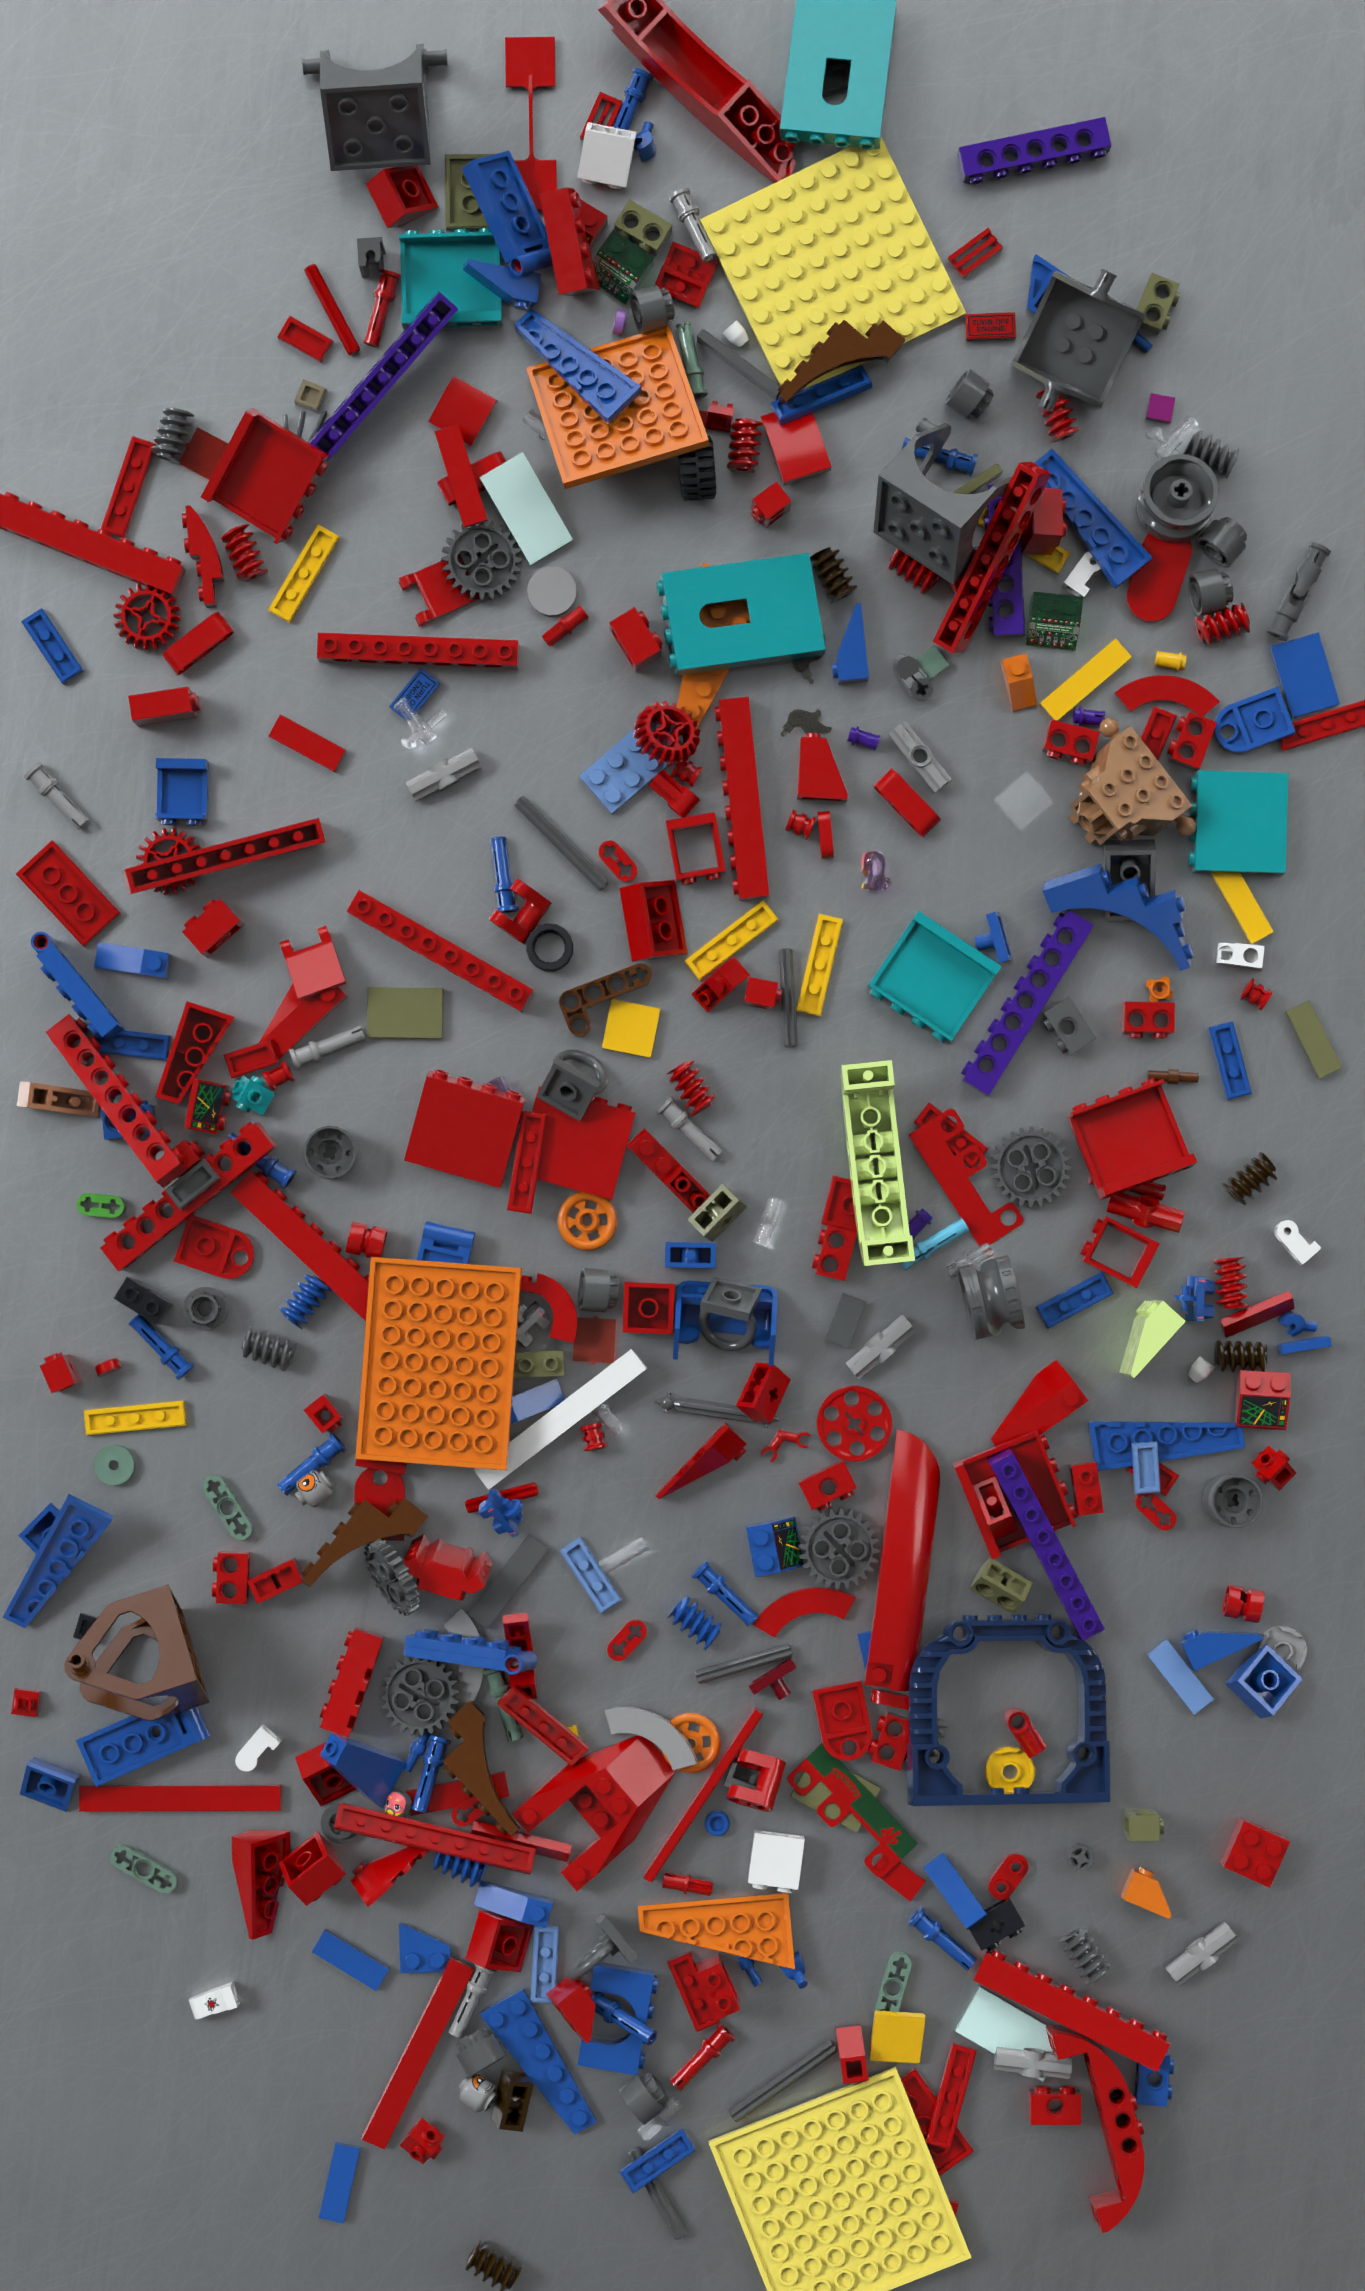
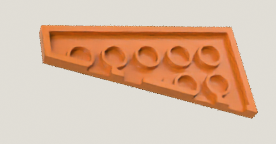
M703 562L702 567L709 566L708 564ZM746 599L707 604L702 607L699 613L700 621L709 628L750 623ZM731 668L682 676L677 708L680 709L685 706L684 712L686 714L692 713L691 720L698 721L697 729Z
M788 1893L638 1906L639 1930L641 1933L795 1970Z

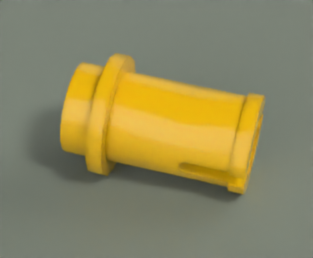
M1157 650L1154 666L1177 669L1176 672H1179V670L1185 669L1187 655H1182V652L1175 654Z

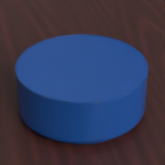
M713 1810L705 1818V1828L713 1836L724 1835L730 1827L728 1815L721 1810Z

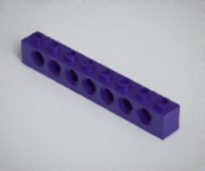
M439 290L310 439V444L329 455L327 462L458 311V307Z
M1069 909L1065 914L1060 912L1053 923L1056 927L1053 934H1046L1040 944V947L1043 948L1040 955H1033L1027 965V968L1030 969L1025 978L1020 976L1013 988L1017 990L1012 999L1007 997L1000 1009L1004 1012L999 1020L995 1018L987 1030L991 1033L986 1042L984 1040L980 1041L974 1053L978 1054L973 1063L968 1061L961 1072L964 1075L962 1081L985 1096H989L1094 926ZM1060 932H1068L1071 935L1070 944L1064 945L1060 943L1058 939ZM1047 953L1057 955L1058 964L1056 966H1050L1046 963L1045 956ZM1033 975H1043L1045 985L1043 987H1036L1032 983ZM1020 996H1029L1032 999V1006L1028 1009L1022 1008L1019 1004ZM1009 1016H1014L1018 1019L1019 1027L1016 1030H1011L1006 1026V1019ZM1000 1037L1005 1040L1006 1047L1003 1051L994 1049L993 1040ZM982 1059H989L992 1062L993 1068L991 1072L986 1073L980 1069L979 1064Z
M1007 1449L988 1459L987 1461L1078 1636L1084 1641L1105 1630L1014 1453Z

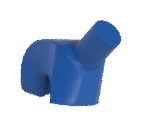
M649 121L644 122L642 131L636 135L634 149L635 151L638 150L642 161L650 160L656 154V145L651 134L654 124Z
M1293 1311L1282 1314L1278 1318V1322L1284 1327L1291 1325L1286 1331L1291 1337H1295L1302 1331L1316 1332L1317 1322L1305 1321L1302 1316Z
M799 1951L794 1953L795 1970L784 1967L780 1968L789 1979L795 1980L798 1987L802 1989L808 1983L804 1977L805 1965Z

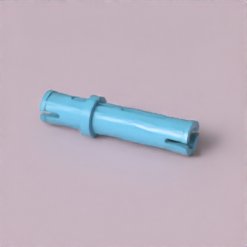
M959 1218V1220L925 1241L915 1243V1261L901 1263L903 1268L907 1270L919 1261L929 1259V1255L963 1234L968 1233L969 1229L964 1220Z

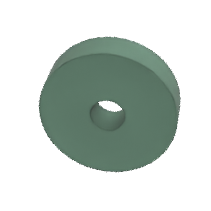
M121 1445L104 1447L97 1453L94 1459L96 1476L108 1485H119L130 1479L135 1469V1460L132 1453ZM112 1460H116L119 1464L116 1470L110 1467Z

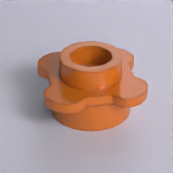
M1163 976L1158 980L1149 979L1146 982V987L1150 992V1002H1158V1000L1162 999L1169 1001L1172 999L1173 992L1170 991V979L1167 976ZM1158 987H1160V988L1162 989L1161 992H1158V991H1157V988H1158Z

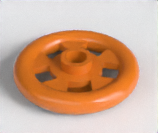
M577 1192L568 1197L560 1207L557 1218L558 1229L562 1238L570 1246L583 1251L596 1250L606 1245L614 1236L617 1228V1213L609 1199L585 1192ZM586 1201L597 1203L596 1210L585 1208ZM573 1206L580 1210L575 1219L568 1216ZM599 1214L607 1215V1225H599ZM585 1216L592 1218L591 1225L586 1226L583 1224ZM573 1225H576L577 1229L582 1232L577 1238L569 1230ZM598 1230L600 1237L590 1241L587 1233Z
M697 1713L680 1714L670 1720L676 1729L683 1732L682 1734L687 1740L693 1739L696 1744L692 1749L695 1755L701 1752L703 1757L695 1765L676 1770L684 1773H697L711 1766L718 1757L721 1746L720 1735L714 1723L707 1717ZM689 1723L699 1724V1732L688 1730ZM702 1736H710V1747H703ZM662 1751V1754H663L664 1758H665L666 1761L670 1764L668 1758L666 1757V1755H665V1754L663 1753V1751Z

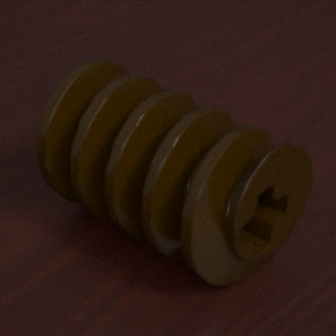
M828 547L812 555L810 561H817L813 566L815 571L822 570L817 577L820 580L826 579L822 583V587L825 589L830 588L826 593L827 597H835L830 602L831 604L852 594L857 585H848L853 577H845L844 574L849 568H840L839 566L844 561V558H835L840 550H831V547Z
M1262 1152L1259 1153L1261 1160L1255 1157L1251 1159L1253 1167L1245 1164L1243 1166L1245 1173L1238 1170L1236 1171L1237 1179L1232 1176L1228 1178L1230 1186L1222 1183V1186L1236 1202L1246 1205L1244 1197L1248 1196L1253 1199V1189L1260 1193L1262 1192L1260 1183L1269 1186L1268 1177L1275 1180L1278 1179L1275 1173V1166Z
M1216 1340L1214 1367L1216 1368V1365H1219L1221 1372H1224L1226 1366L1229 1365L1231 1372H1235L1237 1365L1240 1366L1241 1370H1245L1247 1366H1250L1251 1371H1255L1256 1367L1259 1366L1260 1370L1265 1372L1267 1366V1345L1265 1344L1263 1349L1262 1343L1256 1342L1253 1348L1251 1341H1246L1243 1348L1241 1341H1236L1233 1348L1231 1341H1226L1223 1347L1222 1342Z
M479 2240L466 2261L465 2270L468 2271L474 2266V2276L476 2277L483 2272V2282L491 2277L492 2288L500 2283L499 2291L510 2289L521 2273L522 2267L514 2270L515 2263L513 2261L505 2265L506 2257L504 2255L496 2260L498 2252L493 2250L488 2254L489 2246L487 2244L479 2249L481 2243Z

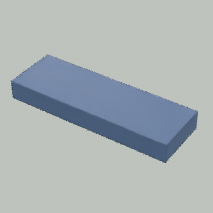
M581 1537L560 1550V1553L600 1614L622 1601Z
M1167 1639L1147 1654L1194 1715L1214 1700Z
M534 1925L530 2002L552 2003L546 1993L557 1985L560 1926H547L543 1928Z

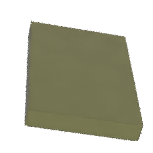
M445 154L446 230H479L489 228L462 168L472 160L494 154Z
M368 987L367 1038L443 1039V988Z
M850 1771L876 1798L881 1787ZM803 1772L796 1785L800 1788L807 1787L811 1781L810 1775ZM820 1781L806 1795H800L793 1790L790 1796L817 1811L818 1806L832 1792ZM830 1803L826 1805L824 1814L831 1819H836L840 1815V1808L837 1804ZM851 1812L840 1822V1824L855 1832H858L862 1825Z

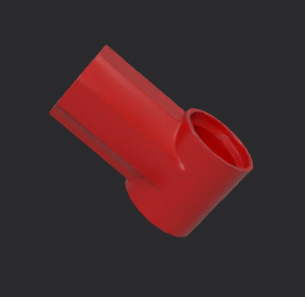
M663 769L649 784V787L668 803L667 805L681 818L686 817L700 801L686 786L682 787Z
M1011 1708L1005 1713V1725L1016 1738L1028 1758L1038 1755L1047 1747L1029 1717L1021 1709ZM1016 1715H1021L1023 1717L1022 1723L1017 1727L1012 1726V1718Z

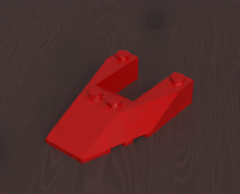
M636 1735L582 1757L573 1766L567 1764L512 1811V1815L523 1829L529 1833L567 1800L571 1802L599 1836L561 1868V1874L577 1892L636 1839L675 1775L676 1770H672L671 1765L653 1742Z

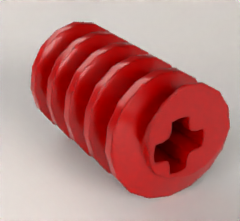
M1046 389L1038 392L1035 397L1041 399ZM1060 394L1053 412L1045 409L1041 413L1042 417L1049 418L1044 424L1046 427H1052L1048 431V436L1055 437L1051 440V443L1069 438L1080 430L1079 427H1071V424L1077 419L1068 418V415L1074 410L1073 408H1065L1070 399H1062V394Z
M738 418L735 419L737 422L731 425L735 432L730 434V438L734 441L729 444V448L733 451L728 454V458L732 461L727 463V468L735 472L754 473L755 471L751 467L758 466L759 462L752 460V457L759 456L760 452L753 450V447L761 445L754 438L762 436V433L755 429L756 427L763 426V423L753 419Z
M249 524L237 526L226 532L221 538L223 543H228L225 547L226 551L232 552L229 555L230 561H236L233 564V569L239 571L236 575L239 580H251L268 572V569L259 568L264 563V560H256V557L261 553L260 550L252 551L257 542L248 541L253 533L244 532L250 526Z
M898 548L889 560V570L892 571L898 567L896 575L900 577L906 573L904 581L907 583L914 579L912 585L914 589L922 585L920 591L922 595L929 592L941 577Z
M1242 602L1241 608L1234 604L1231 607V611L1225 607L1222 615L1219 611H1216L1212 614V617L1209 614L1203 615V621L1199 617L1194 618L1199 640L1201 643L1205 640L1209 646L1212 645V637H1215L1220 643L1222 642V634H1225L1227 639H1231V631H1234L1237 636H1240V628L1242 627L1247 633L1250 632L1249 617Z
M689 1060L667 1074L673 1073L669 1080L670 1083L679 1082L675 1087L676 1092L684 1090L680 1099H689L685 1105L686 1108H695L691 1113L693 1117L710 1107L716 1095L706 1094L711 1087L709 1085L701 1086L705 1078L695 1077L700 1070L699 1068L691 1070L690 1067L693 1065L694 1060Z
M1244 1257L1220 1258L1214 1261V1264L1221 1266L1214 1273L1222 1276L1221 1279L1215 1281V1284L1223 1286L1222 1289L1216 1291V1294L1223 1296L1222 1299L1216 1301V1304L1224 1306L1223 1309L1249 1307V1304L1241 1302V1300L1248 1297V1294L1241 1292L1242 1289L1247 1288V1284L1240 1282V1280L1247 1277V1274L1239 1272V1270L1246 1267V1264L1239 1262Z

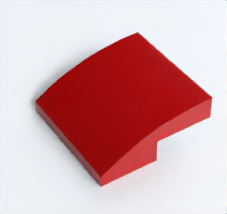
M672 241L654 286L657 285L659 289L665 288L672 297L699 308L719 260L714 258L709 262H703L699 251Z
M454 375L428 422L440 429L458 424L463 441L472 446L484 423L487 422L497 399Z

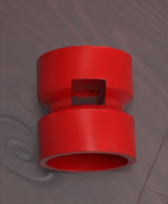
M353 1221L347 1240L346 1253L361 1255L364 1252L368 1258H381L388 1229L376 1226L368 1229L367 1224Z
M1229 1584L1224 1596L1222 1616L1235 1619L1242 1616L1244 1621L1258 1623L1264 1605V1591L1249 1589L1246 1592L1243 1587Z

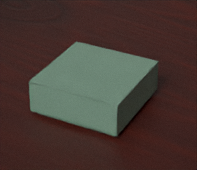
M932 646L915 659L929 680L949 666L935 646Z

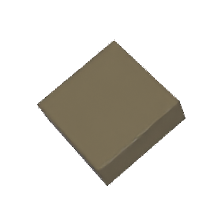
M303 379L294 403L318 413L327 389Z

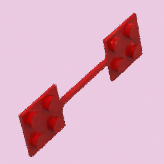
M505 37L506 87H524L529 92V157L525 160L514 161L536 209L542 210L539 194L557 190L556 160H538L533 154V91L537 87H555V37Z

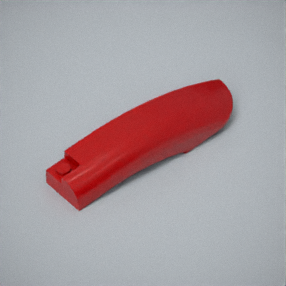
M606 0L597 9L613 26L611 31L639 62L692 115L735 153L773 183L793 174L796 160H794V146L796 145L780 138L781 115L749 79L746 80L710 49L663 0Z
M899 1429L896 1431L864 1684L890 1688L891 1691H909L911 1669L920 1650L938 1508L940 1470L935 1455L926 1443L916 1435Z

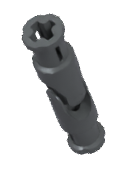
M1310 543L1309 547L1311 549L1305 561H1301L1297 569L1295 583L1293 582L1289 586L1276 612L1278 616L1272 628L1267 630V633L1279 640H1288V632L1292 624L1297 622L1310 595L1308 588L1317 581L1322 571L1320 568L1326 556H1329L1331 553L1327 547L1321 544ZM1289 594L1294 599L1303 600L1301 605L1293 606L1289 602Z

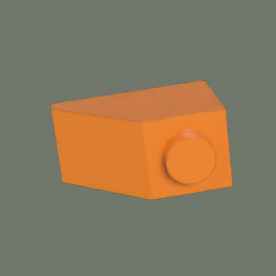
M1027 653L1002 659L1000 666L1012 711L1037 706L1034 681Z
M1140 1867L1139 1870L1132 1868L1120 1895L1122 1899L1170 1919L1171 1912L1159 1882L1153 1877L1154 1872Z

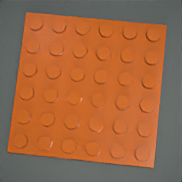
M669 325L666 328L637 334L589 349L639 384L642 389V393L610 424H607L547 362L526 368L564 489L710 446Z

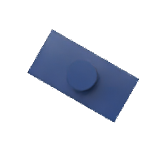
M1000 912L986 914L991 932L975 937L978 951L995 947L999 963L1012 961L1013 958Z

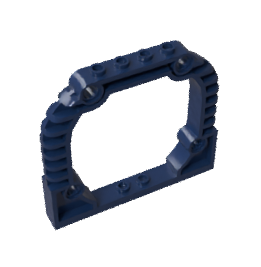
M1036 1614V1619H1027V1615H1012V1620H1002V1615H987V1620H978V1615H963V1620L948 1622L943 1629V1634L931 1640L920 1651L910 1673L909 1743H907L908 1805L953 1806L1110 1802V1741H1107L1106 1679L1103 1665L1092 1647L1087 1642L1082 1641L1079 1636L1072 1634L1068 1623L1062 1620L1051 1619V1614ZM1057 1625L1060 1628V1635L1054 1639L1051 1631ZM959 1626L963 1631L961 1639L956 1640L953 1632ZM979 1641H1036L1046 1651L1064 1653L1074 1667L1078 1684V1739L1067 1747L1066 1754L1070 1763L1065 1771L1054 1781L1055 1791L1029 1792L1028 1787H1014V1792H1004V1788H989V1793H963V1785L947 1768L950 1754L946 1747L938 1744L937 1685L940 1670L951 1654L969 1653L976 1648ZM1084 1747L1086 1749V1756L1084 1759L1079 1760L1078 1750ZM937 1749L940 1754L937 1762L932 1763L930 1754L933 1750Z

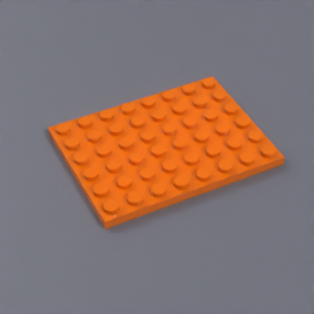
M371 1257L356 1459L507 1470L522 1268Z

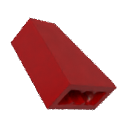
M806 733V737H801L797 799L847 802L848 794L827 739L821 738L819 733Z

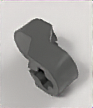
M907 654L898 655L892 664L893 671L898 680L912 698L919 701L927 700L933 692L928 676L913 657Z

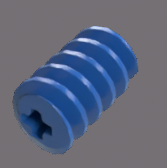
M305 1274L304 1278L307 1284L300 1282L297 1284L301 1292L292 1290L291 1293L295 1299L286 1298L285 1300L289 1307H279L283 1316L301 1330L302 1327L299 1322L306 1324L309 1322L305 1314L312 1316L315 1314L311 1306L318 1308L321 1306L317 1298L324 1300L327 1298L323 1290L332 1291L325 1282L315 1275L309 1276Z
M686 1596L678 1602L667 1618L672 1615L674 1616L673 1625L681 1622V1632L689 1628V1638L697 1635V1645L705 1641L703 1650L706 1651L719 1635L721 1622L718 1621L712 1625L714 1617L710 1615L704 1619L706 1611L701 1609L696 1612L698 1604L695 1602L688 1606L690 1597Z
M438 1853L433 1861V1870L436 1871L440 1866H443L442 1874L444 1875L449 1870H452V1879L461 1874V1883L470 1878V1887L480 1882L487 1867L485 1864Z

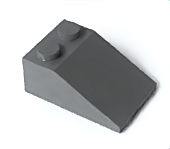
M1154 839L1107 840L1104 842V871L1107 870L1109 872L1112 885L1139 877L1141 884L1145 883L1148 889L1149 898L1155 896L1156 846ZM1104 910L1105 921L1132 920L1126 916Z

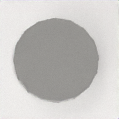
M556 566L544 567L536 571L530 578L527 587L528 600L537 612L549 617L560 616L566 613L574 604L577 596L576 583L571 574L565 569Z
M1283 1625L1271 1627L1263 1633V1640L1258 1641L1257 1651L1268 1644L1295 1672L1302 1668L1306 1662L1308 1649L1301 1633L1292 1627Z

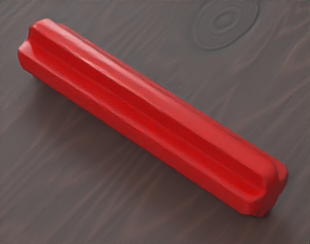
M535 1482L499 1491L505 1499L508 1498L510 1501L534 1497L539 1493ZM489 1494L466 1500L467 1512H477L480 1503L487 1500Z

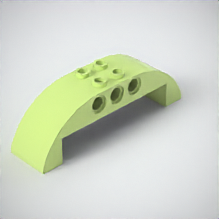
M892 1060L842 1065L841 1081L846 1144L855 1221L863 1265L865 1267L915 1261L913 1238L909 1233L893 1088L895 1082Z

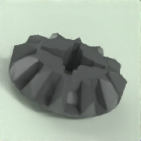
M335 1803L328 1807L322 1815V1832L332 1842H350L357 1834L345 1831L338 1833V1830L333 1829L334 1822L330 1820L336 1819L339 1803Z

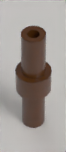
M1168 1069V1071L1148 1070L1147 1079L1155 1078V1081L1164 1079V1081H1167V1084H1178V1082L1198 1083L1199 1073L1179 1072V1069Z

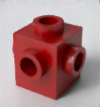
M1269 1445L1251 1463L1257 1470L1255 1475L1265 1485L1270 1482L1279 1491L1297 1474L1288 1463L1290 1458L1280 1449L1277 1452L1274 1451Z
M421 2118L411 2128L399 2146L407 2151L413 2159L424 2164L429 2158L434 2160L443 2149L440 2144L445 2136L435 2126L430 2125Z

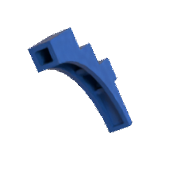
M1101 864L1044 883L1042 891L1051 913L1067 909L1093 908L1126 916L1146 927L1163 942L1173 955L1180 971L1190 968L1194 953L1191 945L1185 943L1183 937L1185 936V930L1181 922L1184 911H1186V905L1182 896L1178 897L1176 890L1149 898L1148 889L1145 883L1141 884L1139 877L1112 885L1109 872L1107 870L1104 871Z

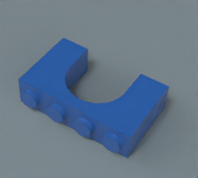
M600 1962L593 1969L590 1990L615 1994L625 1998L632 2005L636 2019L646 2025L647 2019H652L654 2004L650 2003L651 1993L656 1994L658 1979L654 1978V1971ZM631 2033L617 2040L591 2037V2041L585 2043L581 2039L577 2065L637 2076L638 2069H643L646 2054L641 2053L642 2044L646 2043Z

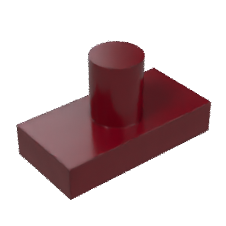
M788 1658L750 1682L748 1685L753 1694L755 1695L770 1685L778 1700L789 1695L791 1690L782 1677L797 1668L792 1658Z

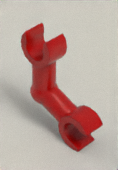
M782 1429L778 1430L769 1446H765L761 1450V1456L766 1450H772L774 1455L770 1462H773L777 1458V1450L783 1441L797 1443L799 1447L807 1448L808 1445L801 1444L799 1438L802 1435H811L805 1431L793 1433Z

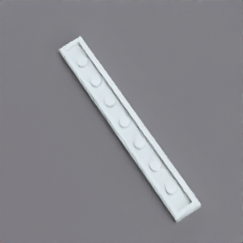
M633 1348L510 1441L507 1470L475 1468V1473L489 1490L645 1371L647 1367Z

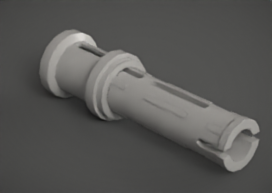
M689 188L678 189L669 196V200L675 204L679 213V220L685 223L702 261L709 262L717 256V253L698 217L699 209L697 206H694L689 196L691 193Z
M41 762L34 765L24 775V778L26 780L30 779L39 789L38 793L41 796H47L77 830L81 829L89 819L57 786V780L48 775L42 768L43 764Z
M359 1025L317 1043L310 1041L308 1045L299 1049H289L296 1070H300L303 1065L313 1061L318 1063L322 1060L321 1057L366 1039Z
M670 1096L656 1113L662 1114L671 1123V1128L679 1129L712 1162L716 1156L710 1151V1148L717 1155L723 1150L689 1119V1113L682 1111L673 1102L674 1098Z
M475 1964L476 1969L471 1980L466 1985L467 1992L448 2030L451 2035L458 2038L464 2037L480 1997L487 1993L488 1989L486 1987L491 1976L497 1970L485 1969Z

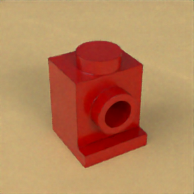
M326 1394L320 1396L304 1409V1412L322 1434L326 1431L331 1434L342 1425L339 1420L343 1416ZM325 1410L330 1413L328 1420H324L321 1417L322 1412Z

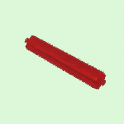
M316 264L307 266L304 269L305 274L348 355H354L360 351L359 345Z

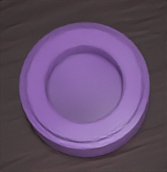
M617 309L612 334L621 335L623 333L627 316L625 310Z

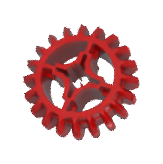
M137 584L138 592L134 593L131 588H128L127 591L131 596L127 598L125 595H121L120 598L125 603L123 605L116 603L115 607L121 610V612L114 613L113 617L121 619V621L116 622L114 625L116 628H123L118 634L120 637L127 636L125 639L126 644L129 645L134 641V648L139 649L143 643L145 651H149L150 644H152L153 648L158 650L157 642L161 641L164 646H167L168 643L164 638L168 636L173 640L175 636L170 631L172 629L179 631L180 627L174 624V622L181 621L182 617L174 614L181 609L179 606H172L177 600L175 597L168 598L169 594L163 591L161 593V590L154 588L152 591L149 585H146L145 590H143L142 586ZM150 598V601L147 600L145 606L141 608L132 607L139 600ZM158 600L166 607L167 620L156 613ZM150 612L156 620L152 619L145 622L140 615ZM128 615H132L139 621L137 634L131 631L129 627ZM154 626L163 627L158 633L145 636L150 628Z
M666 700L661 705L656 701L652 706L648 705L637 717L633 728L635 730L633 738L637 739L636 747L643 748L641 755L648 754L649 761L656 759L658 766L663 762L666 763L667 767L672 766L673 763L678 766L682 762L688 761L697 750L696 748L700 743V730L696 728L698 721L691 720L692 713L686 714L684 712L685 706L678 709L676 708V702L669 706ZM652 722L655 724L654 732H651L650 723ZM679 736L683 737L682 746L679 744Z
M162 828L161 837L154 831L152 832L155 838L154 841H151L148 837L144 839L149 846L146 848L140 845L139 849L145 852V854L136 855V859L143 861L142 864L150 862L151 857L160 860L162 859L160 856L168 858L179 855L182 845L185 846L188 852L198 850L201 847L199 844L191 846L195 838L190 836L185 840L187 834L185 831H181L179 836H177V829L172 828L171 834L168 835L167 829ZM175 842L167 852L162 853L155 850L163 843ZM192 879L162 886L163 894L168 895L169 889L172 888L173 894L178 895L179 886L184 892H187L188 889L185 883L188 882L192 886L196 883ZM161 887L154 888L153 891L158 893Z

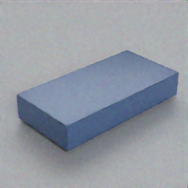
M1157 1441L1131 1443L1134 1493L1161 1492Z

